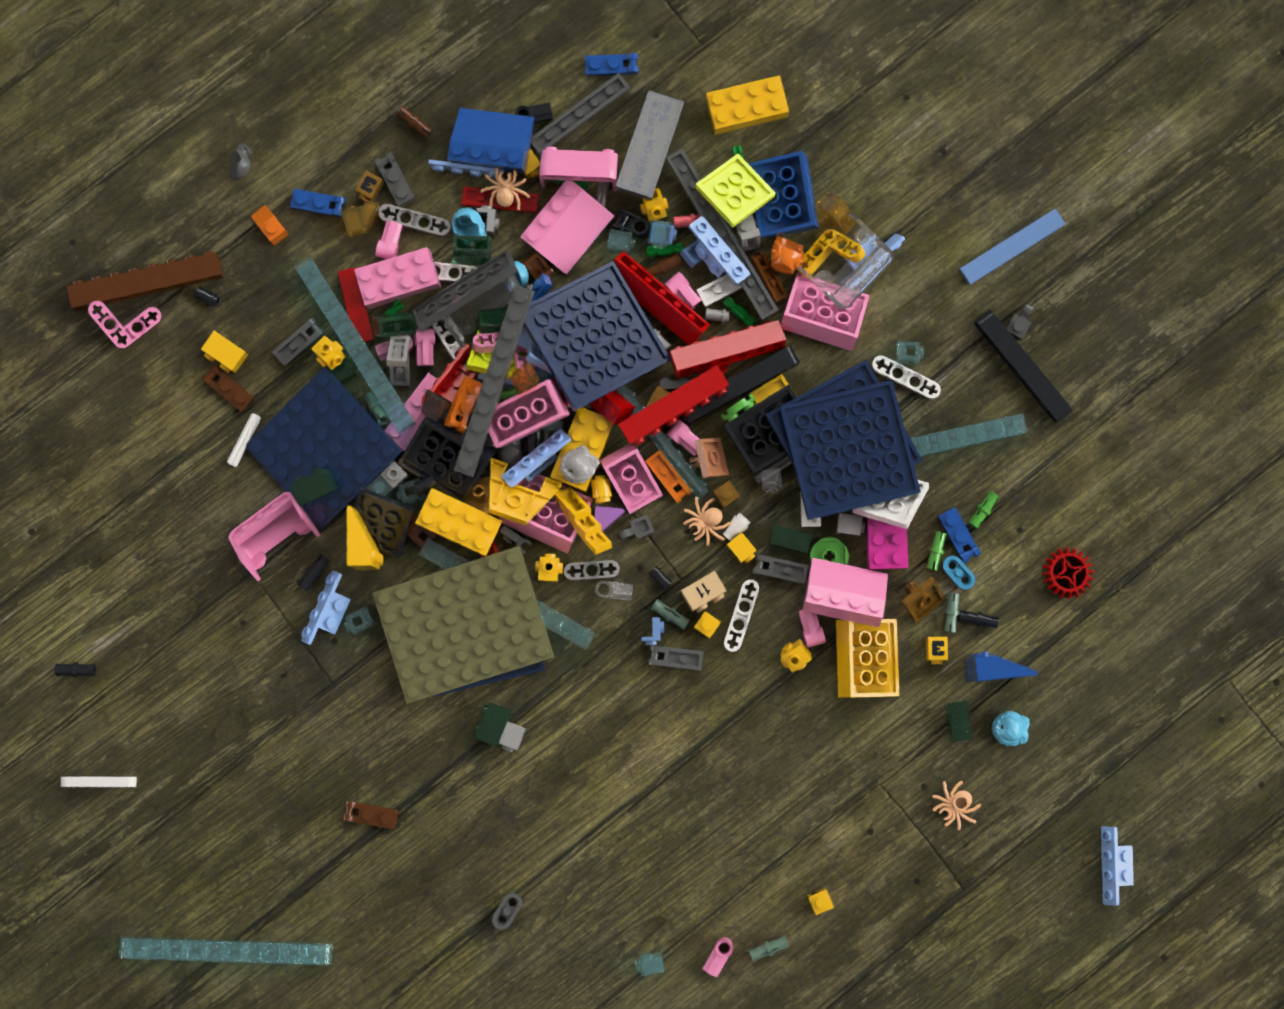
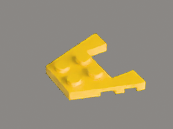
M491 458L489 513L526 526L562 487V482L546 477L540 492L517 484L511 488L501 477L506 472L508 463Z

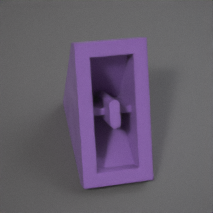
M595 506L594 518L601 524V531L603 532L624 515L625 511L623 508Z

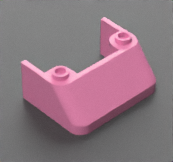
M546 147V150H542L539 172L541 188H545L546 179L612 182L613 191H617L615 186L618 174V154L614 153V150L604 149L603 152L557 150L556 147Z
M284 492L233 529L228 539L241 563L259 581L261 578L256 570L265 565L267 559L265 553L295 531L298 535H305L312 530L317 537L320 536V533L295 497L290 492Z

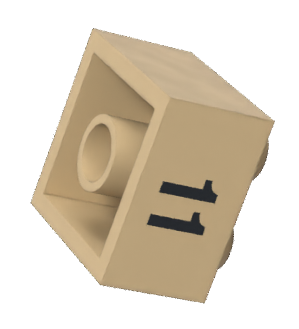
M713 571L681 590V594L691 611L694 612L696 610L699 613L708 607L707 603L713 600L716 603L725 597L724 593L727 590L716 572Z

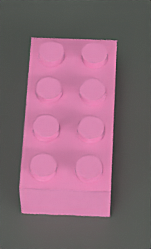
M428 247L354 269L364 305L368 309L441 287L433 256Z
M546 380L497 404L488 431L496 448L505 447L570 415L555 381Z

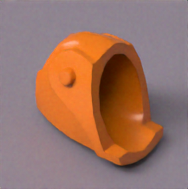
M777 236L771 251V268L782 274H793L799 265H802L804 262L802 260L805 254L803 251L804 246Z

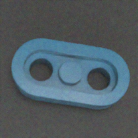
M949 556L943 561V571L958 588L967 590L973 587L975 576L958 557ZM950 562L955 564L954 569L949 568ZM962 577H966L968 579V582L966 584L962 583Z

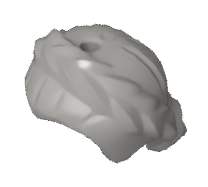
M581 445L574 450H570L562 457L560 471L563 477L571 483H585L595 474L599 460L596 456L590 454L587 447Z

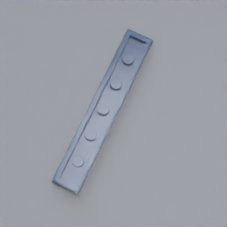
M1055 208L959 270L968 284L971 285L1065 226V222Z

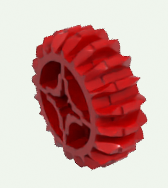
M1068 547L1064 548V553L1061 548L1057 549V554L1051 552L1050 556L1052 559L1048 557L1045 559L1049 565H1042V568L1047 569V572L1041 573L1042 576H1047L1048 578L1043 580V583H1050L1047 586V590L1054 588L1053 595L1060 591L1059 598H1064L1066 593L1067 599L1072 598V593L1075 598L1079 597V592L1081 594L1086 593L1083 586L1090 588L1091 585L1087 581L1094 580V578L1089 577V574H1093L1094 570L1088 569L1093 564H1086L1085 562L1089 557L1085 556L1082 558L1083 551H1079L1076 555V548H1072L1071 552ZM1065 557L1074 559L1080 566H1071ZM1060 560V571L1053 575L1054 566ZM1066 568L1071 571L1076 570L1069 575L1070 578L1065 575L1060 577L1061 574L1066 572ZM1082 571V579L1076 586L1075 576L1078 572ZM1056 580H1065L1071 589L1060 586Z

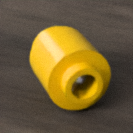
M606 475L594 476L595 480H591L595 504L611 502L610 478H606Z

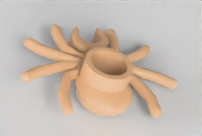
M495 168L496 181L490 178L488 174H485V177L495 184L481 190V193L487 190L495 189L490 197L491 207H493V199L496 193V200L502 207L510 206L515 196L517 210H520V200L515 191L530 198L529 194L515 188L526 182V178H524L522 181L515 183L516 170L513 171V176L509 172L507 174L508 179H505L503 177L504 171L498 174L499 170Z
M695 497L698 514L689 509H684V512L695 517L683 523L687 525L692 521H696L689 526L691 528L695 525L698 528V531L693 533V535L699 534L694 538V541L699 540L706 532V546H709V531L715 537L724 541L725 538L713 530L724 529L731 525V522L715 527L722 521V512L718 508H709L705 511L708 505L715 501V498L708 500L700 511L698 497Z
M944 781L943 790L947 799L933 795L932 798L945 802L935 806L933 811L939 809V814L943 811H948V815L943 818L944 820L950 819L945 823L946 827L955 820V815L957 830L961 829L960 816L975 824L976 820L967 817L963 813L976 811L981 807V804L967 809L972 803L971 794L967 791H959L954 795L957 788L963 784V781L954 786L950 796Z

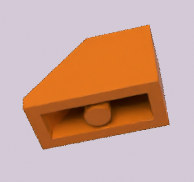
M266 205L251 215V218L273 246L289 235Z

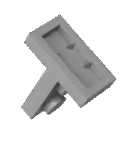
M751 214L735 226L740 246L744 252L760 248L761 235L759 229L756 228L753 215Z
M391 335L387 355L391 385L410 386V336Z

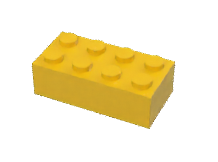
M780 75L706 93V102L715 135L787 118L789 114Z
M583 407L578 409L567 434L571 441L562 447L550 478L587 493L594 475L585 483H571L567 481L560 471L562 457L570 450L584 445L588 448L590 454L596 456L600 461L614 425L598 413Z
M432 488L415 524L486 557L502 524V520Z

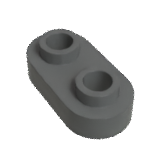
M509 893L504 897L492 917V923L497 929L504 930L511 925L522 907L520 895ZM510 899L516 900L515 906L509 904ZM500 916H505L506 921L504 923L499 921Z

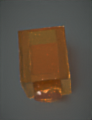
M531 363L513 370L510 376L519 394L536 387L539 381V377Z

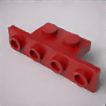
M469 344L458 350L456 358L447 364L442 376L438 377L434 381L431 390L423 395L421 403L426 411L430 409L438 397L452 405L464 376L476 379V374L466 370L463 366L469 359L472 350Z

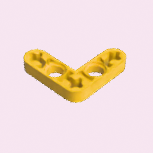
M828 229L805 253L802 259L804 262L802 265H799L797 270L803 277L811 276L832 251L851 262L857 263L865 257V250L859 243L834 229ZM847 243L844 248L839 249L841 244ZM822 250L820 255L814 256L817 251Z

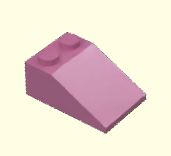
M627 444L600 460L630 514L663 496L634 444L631 446Z

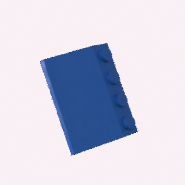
M460 108L451 136L447 159L452 163L498 168L509 172L516 170L517 173L526 174L535 118Z
M803 151L748 163L776 193L773 199L755 211L761 235L760 238L820 229L807 155Z
M989 652L969 654V658L964 659L966 682L1037 675L1035 670L996 655L990 656Z

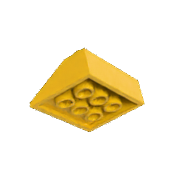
M347 506V566L357 571L380 570V566H383V554L380 553L361 513H358L353 507Z
M882 619L879 627L847 620H836L838 698L899 696L897 619Z

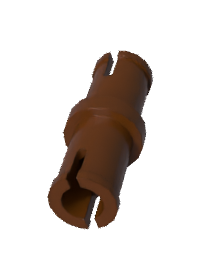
M402 106L400 108L402 112L398 111L396 116L409 124V128H414L427 139L429 134L424 129L432 133L433 128L420 120V116H415L405 106Z
M676 253L662 261L661 259L658 260V263L645 269L655 277L661 273L666 274L668 270L682 265Z

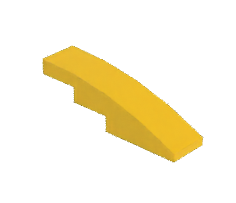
M571 486L558 491L554 495L573 528L595 555L612 548V542L601 531V524L591 515V508Z

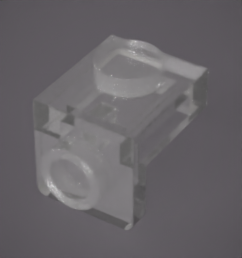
M779 468L762 470V491H766L767 494L778 493V490L782 488L781 470Z

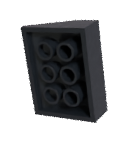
M789 384L743 412L731 422L723 425L752 475L787 455L765 415L797 398Z
M429 411L400 458L398 465L421 479L432 474L438 483L434 485L435 488L464 503L495 454V451L485 445L483 446L474 477L454 471L466 433H459L455 428L445 426V420Z

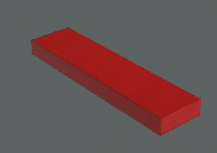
M464 186L462 206L475 208L490 206V197L495 189L481 193L483 188ZM516 192L520 200V210H517L515 196L513 203L508 207H502L498 204L496 200L497 193L494 196L492 209L537 214L539 194L527 193L530 195V198H527L525 195Z
M357 267L338 271L354 342L355 345L374 341L367 308L364 305L354 270Z

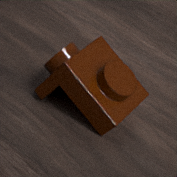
M538 251L532 253L522 262L535 280L539 279L542 273L550 278L551 273L554 272Z

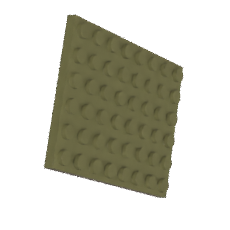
M520 546L372 593L406 704L555 657Z

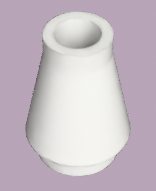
M738 513L737 516L734 515L731 525L727 527L723 535L732 541L740 533L748 529V525L751 522L741 513Z

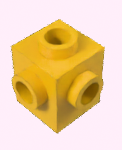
M659 188L655 189L651 201L642 198L643 204H640L642 214L647 216L648 221H657L667 217L665 209L669 208L666 197H662Z
M326 336L311 348L317 356V362L322 367L327 366L331 370L340 365L345 358L342 353L343 347L337 341L332 342Z
M544 554V557H540V561H536L535 572L539 573L538 580L558 582L559 574L563 572V563H560V559L556 558V554ZM552 565V569L548 571L546 566Z
M799 639L793 644L791 642L786 644L782 648L780 661L791 672L799 671L811 661V653L802 640Z

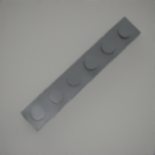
M620 73L616 74L532 136V147L541 156L542 150L556 145L629 91L630 86Z

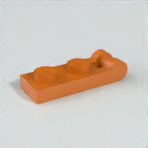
M468 376L463 377L445 419V426L453 427L459 433H463L466 430L468 418L480 393L482 383Z
M661 450L645 461L677 504L682 501L681 498L685 495L689 496L692 493V490ZM679 484L682 489L676 493L673 488Z

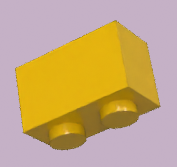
M216 331L212 332L201 348L205 352L204 357L212 362L217 360L221 363L219 367L228 373L230 370L236 373L248 356L244 350Z

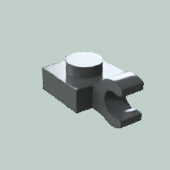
M1027 304L1020 316L1014 314L1007 326V330L1011 335L1020 340L1023 339L1031 325V322L1027 319L1033 310L1032 306Z
M646 514L630 521L631 527L620 531L619 535L621 540L635 535L636 540L655 531Z
M503 526L500 530V533L503 534L502 539L510 544L515 542L517 546H520L522 554H526V551L522 549V544L527 543L531 546L532 543L529 540L520 537L506 526Z

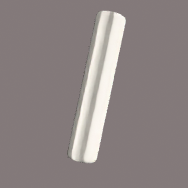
M254 413L250 415L227 460L228 464L234 467L238 465L246 450V444L251 440L261 420L260 416Z

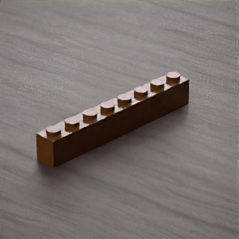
M207 251L202 253V256L195 257V255H189L180 261L172 259L165 261V264L162 265L149 264L146 268L140 270L139 268H132L127 273L114 272L105 278L97 276L87 282L75 281L72 282V285L67 286L71 308L74 311L88 309L89 304L95 300L102 301L105 305L222 279L224 274L220 256L216 252Z

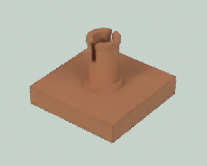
M721 438L695 440L698 456L690 458V463L695 462L690 465L691 468L694 470L701 468L703 478L728 476L729 471Z

